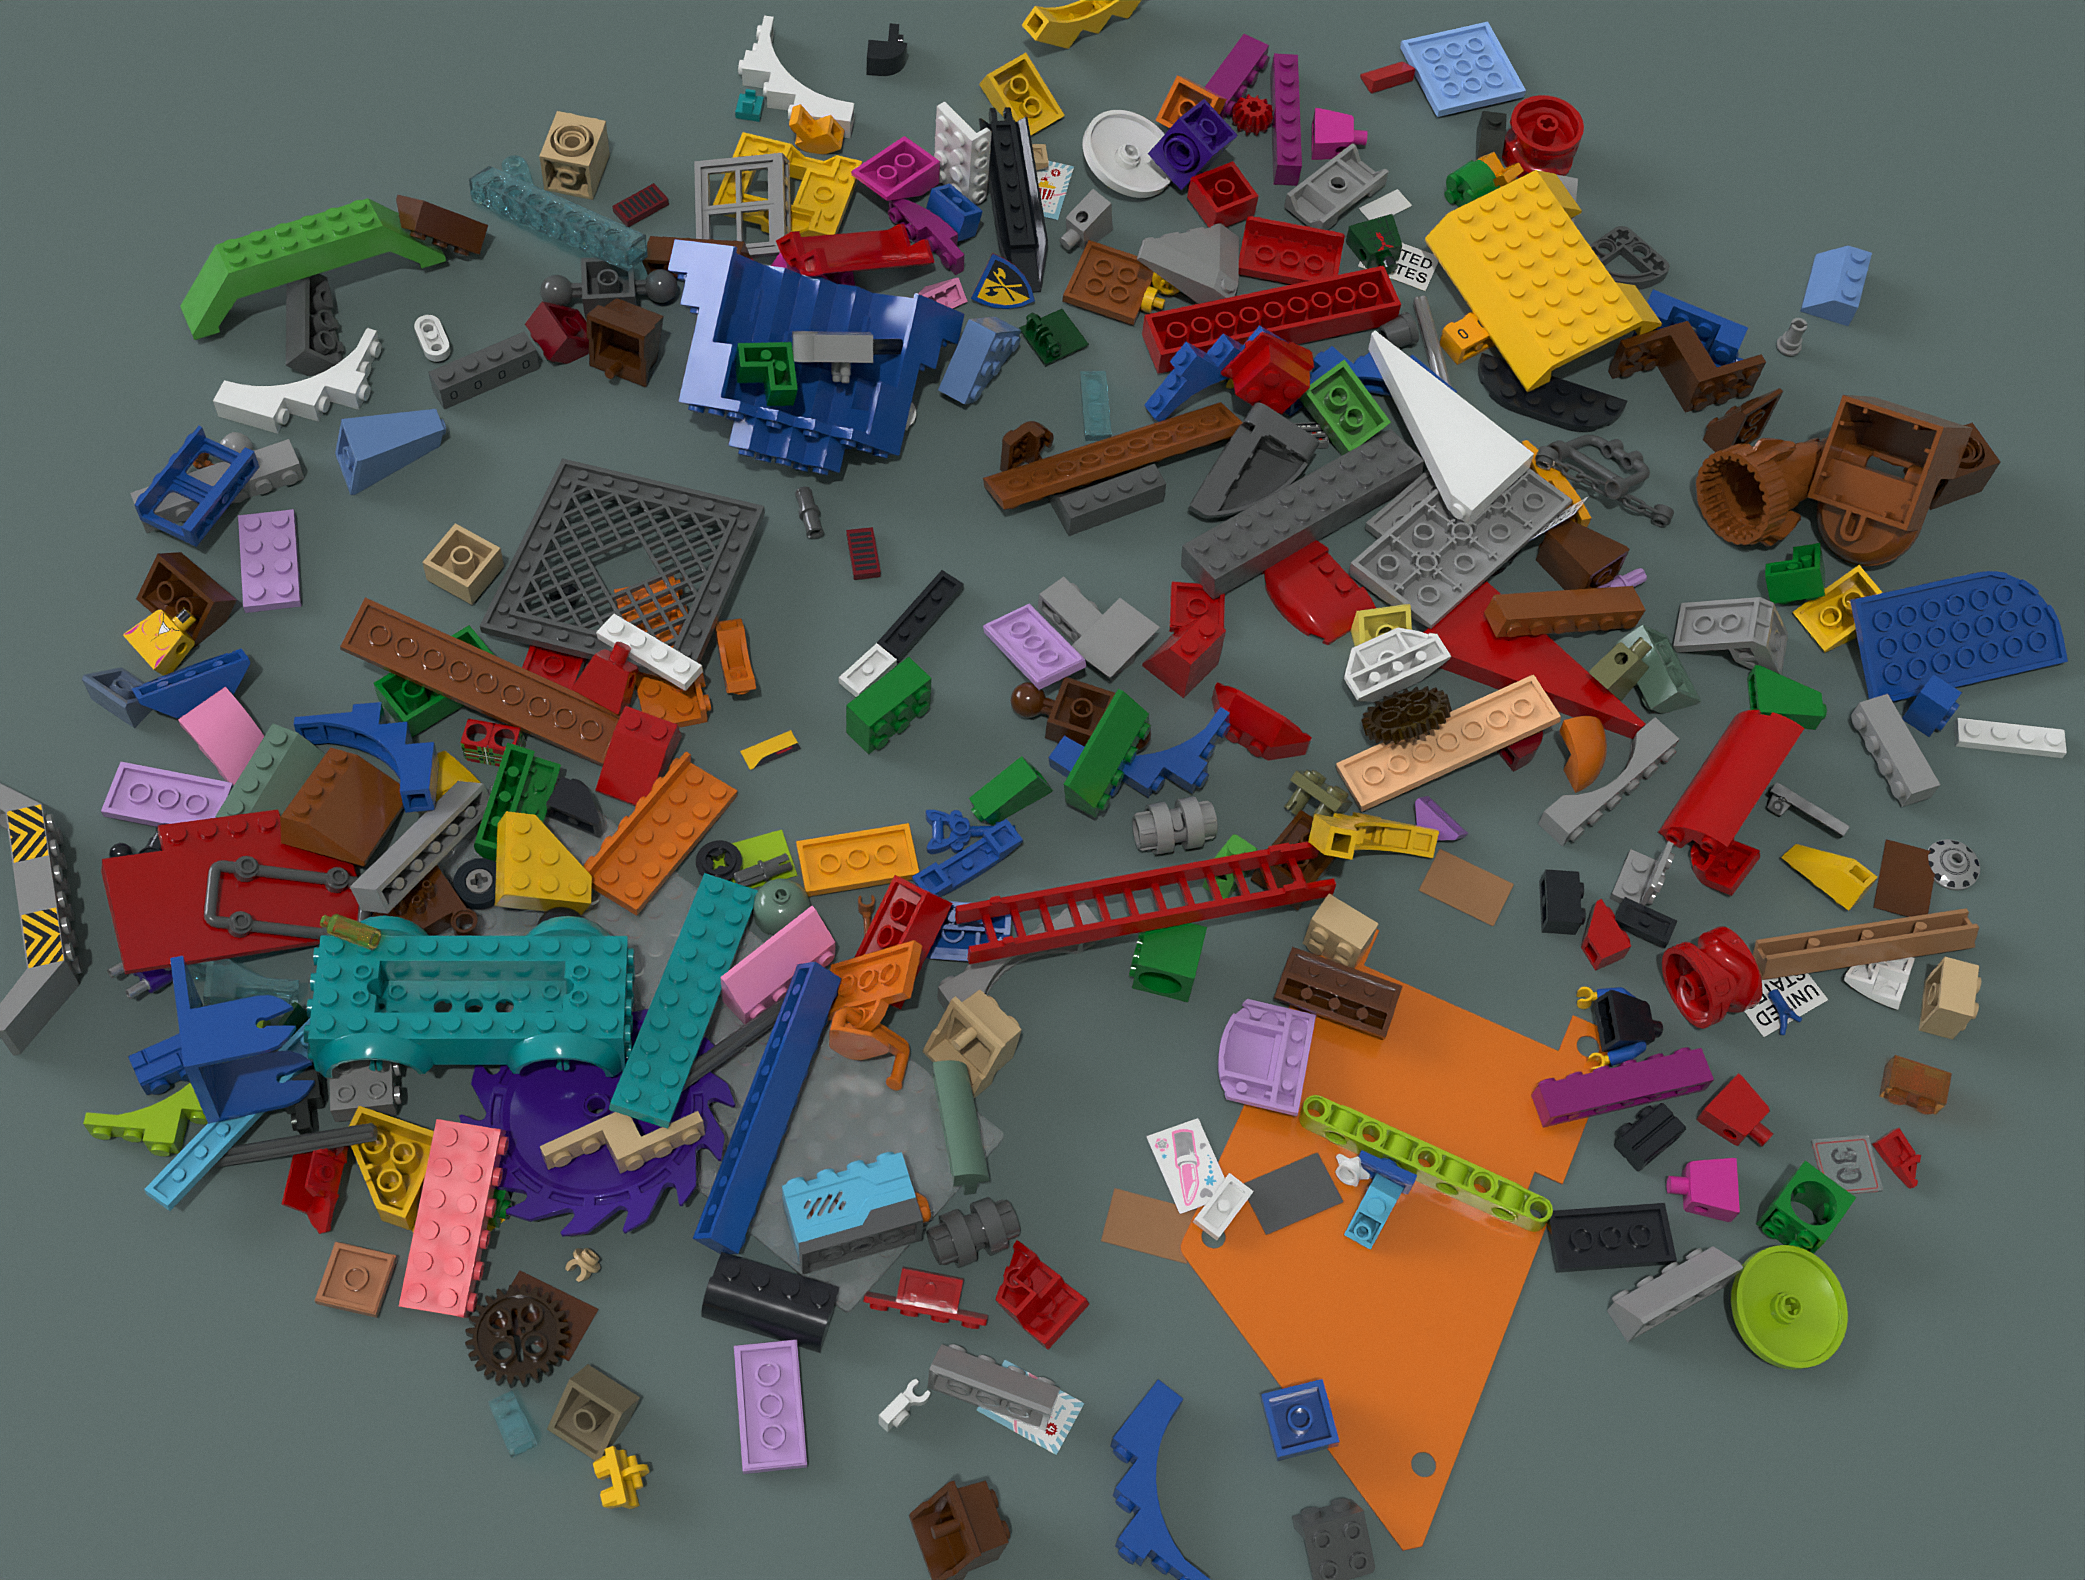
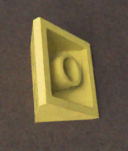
M1405 604L1357 611L1350 631L1354 645L1358 646L1396 628L1412 630L1411 605Z

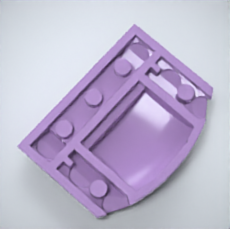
M1247 999L1242 1004L1244 1008L1236 1014L1233 1013L1230 1017L1219 1046L1218 1073L1221 1085L1225 1091L1224 1095L1230 1101L1297 1116L1316 1015Z

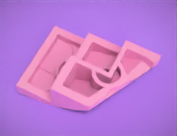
M226 687L178 719L180 726L198 744L199 749L216 766L219 774L227 782L233 783V785L239 779L264 738L258 726Z

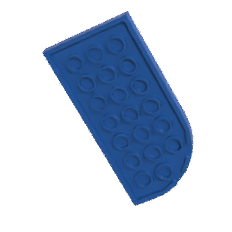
M1997 571L1970 573L1850 600L1869 699L1888 694L1892 701L1918 696L1933 674L1951 686L1958 687L2068 662L2064 637L2058 617L2052 606L2047 605L2045 600L2038 594L2039 590L2024 579L2020 580L2007 575L2008 573Z

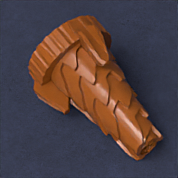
M1819 437L1796 444L1793 441L1761 438L1755 446L1746 443L1742 445L1735 444L1711 454L1709 458L1703 461L1696 479L1697 501L1702 510V515L1707 520L1711 529H1714L1715 533L1723 537L1724 540L1737 545H1753L1761 542L1765 546H1772L1778 540H1783L1801 521L1800 514L1790 509L1798 506V503L1808 498L1807 496L1828 437L1819 440Z

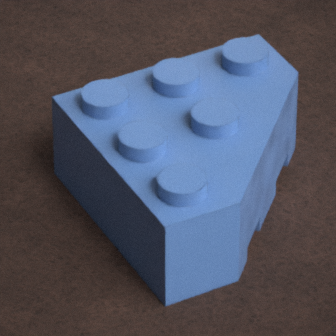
M997 317L969 319L938 391L963 404L977 401L984 388L998 374L1001 366L1012 351L1014 352L1019 346L1021 330Z

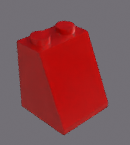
M1204 614L1177 629L1142 663V666L1182 698H1185L1218 665L1226 630Z

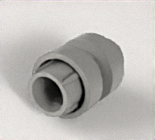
M1194 796L1177 799L1174 809H1168L1165 802L1147 804L1145 811L1135 813L1132 817V829L1137 848L1141 851L1152 849L1155 855L1173 852L1177 842H1181L1185 850L1203 847L1205 840L1214 838L1218 831L1216 813L1212 803L1207 800L1198 802Z

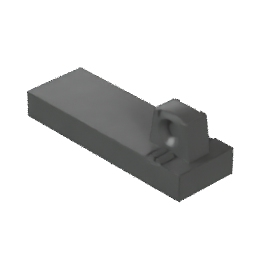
M1778 782L1775 783L1770 791L1772 797L1767 809L1780 817L1792 806L1841 837L1845 835L1850 827Z

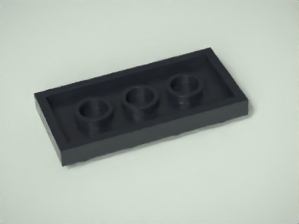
M1665 1203L1553 1210L1552 1216L1547 1222L1556 1273L1670 1265L1677 1261Z

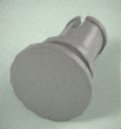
M1802 318L1792 320L1788 331L1777 340V349L1782 354L1795 356L1801 351L1802 335L1807 329V322Z

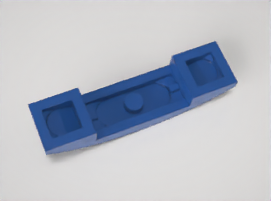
M1006 818L985 831L983 838L940 865L936 862L912 876V880L917 886L939 897L988 871L1014 851L1023 842V839Z

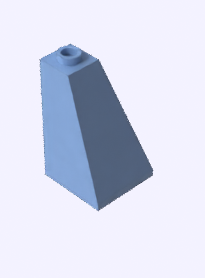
M429 409L341 419L335 455L350 495L363 491L440 447L442 436L446 434V426L444 420L440 419L437 410Z

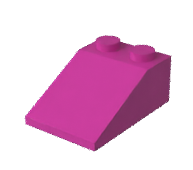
M903 136L852 170L851 175L886 201L922 196L939 184L940 161Z

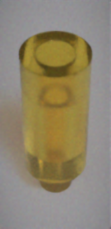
M334 914L332 917L324 915L320 920V926L327 928L329 935L358 946L374 950L380 942L381 930L339 914Z

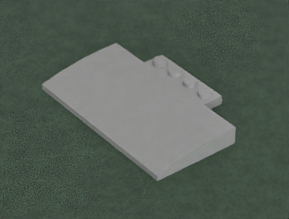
M1529 468L1467 525L1461 519L1455 518L1451 511L1447 509L1429 470H1427L1366 522L1365 529L1378 539L1351 562L1349 575L1392 606L1410 604L1411 618L1432 629L1525 546L1530 539L1571 505L1572 499Z

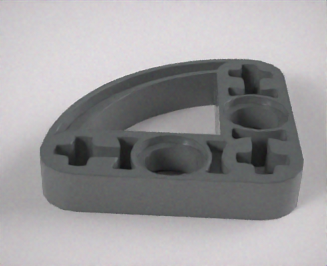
M1625 226L1614 228L1590 245L1604 266L1621 255L1642 274L1633 275L1608 271L1615 282L1635 285L1638 290L1649 288L1662 282L1669 271L1670 266L1667 260ZM1606 247L1611 253H1602L1599 248ZM1633 251H1641L1645 254V257H1637Z

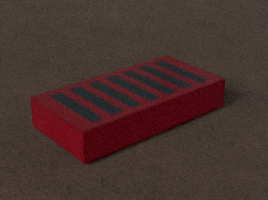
M653 183L612 207L616 216L628 228L668 206L669 199Z
M873 527L846 530L853 579L880 577L881 572Z

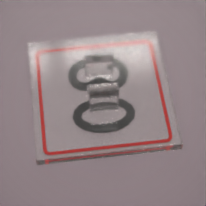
M1868 1135L1811 1140L1818 1170L1849 1193L1862 1194L1883 1191Z

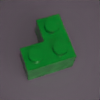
M792 342L738 343L734 358L737 383L764 382L767 406H793L798 388Z
M1820 543L1793 547V560L1766 564L1765 579L1771 602L1774 604H1788L1795 600H1815L1825 596V567Z

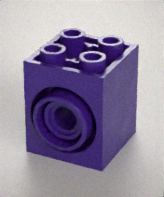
M1203 99L1173 124L1150 150L1148 155L1168 175L1172 182L1182 190L1190 184L1191 177L1205 172L1238 135L1211 105Z

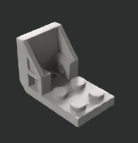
M1761 597L1681 603L1673 647L1676 653L1729 649L1735 662L1753 669L1755 665H1760L1782 675L1788 632L1775 604Z

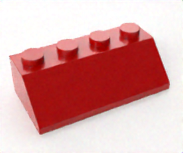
M894 875L855 957L915 940L922 945L920 961L915 976L916 979L948 915L952 903ZM905 1000L889 1005L901 1009Z

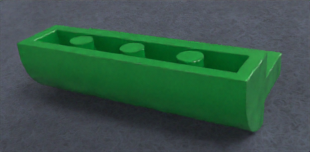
M507 743L474 843V849L481 857L496 862L497 826L506 811L533 814L543 823L547 812L546 803L553 793L561 764L535 757V751Z

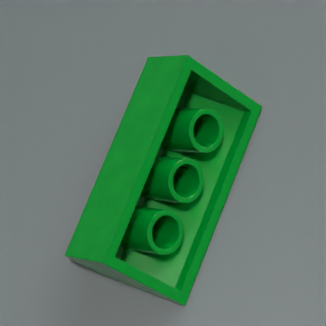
M1120 689L1115 693L1063 784L1066 803L1094 817L1097 816L1100 810L1104 811L1107 808L1111 799L1110 791L1113 786L1118 787L1125 774L1122 770L1127 762L1130 764L1133 762L1138 752L1136 746L1139 740H1145L1151 729L1149 713Z

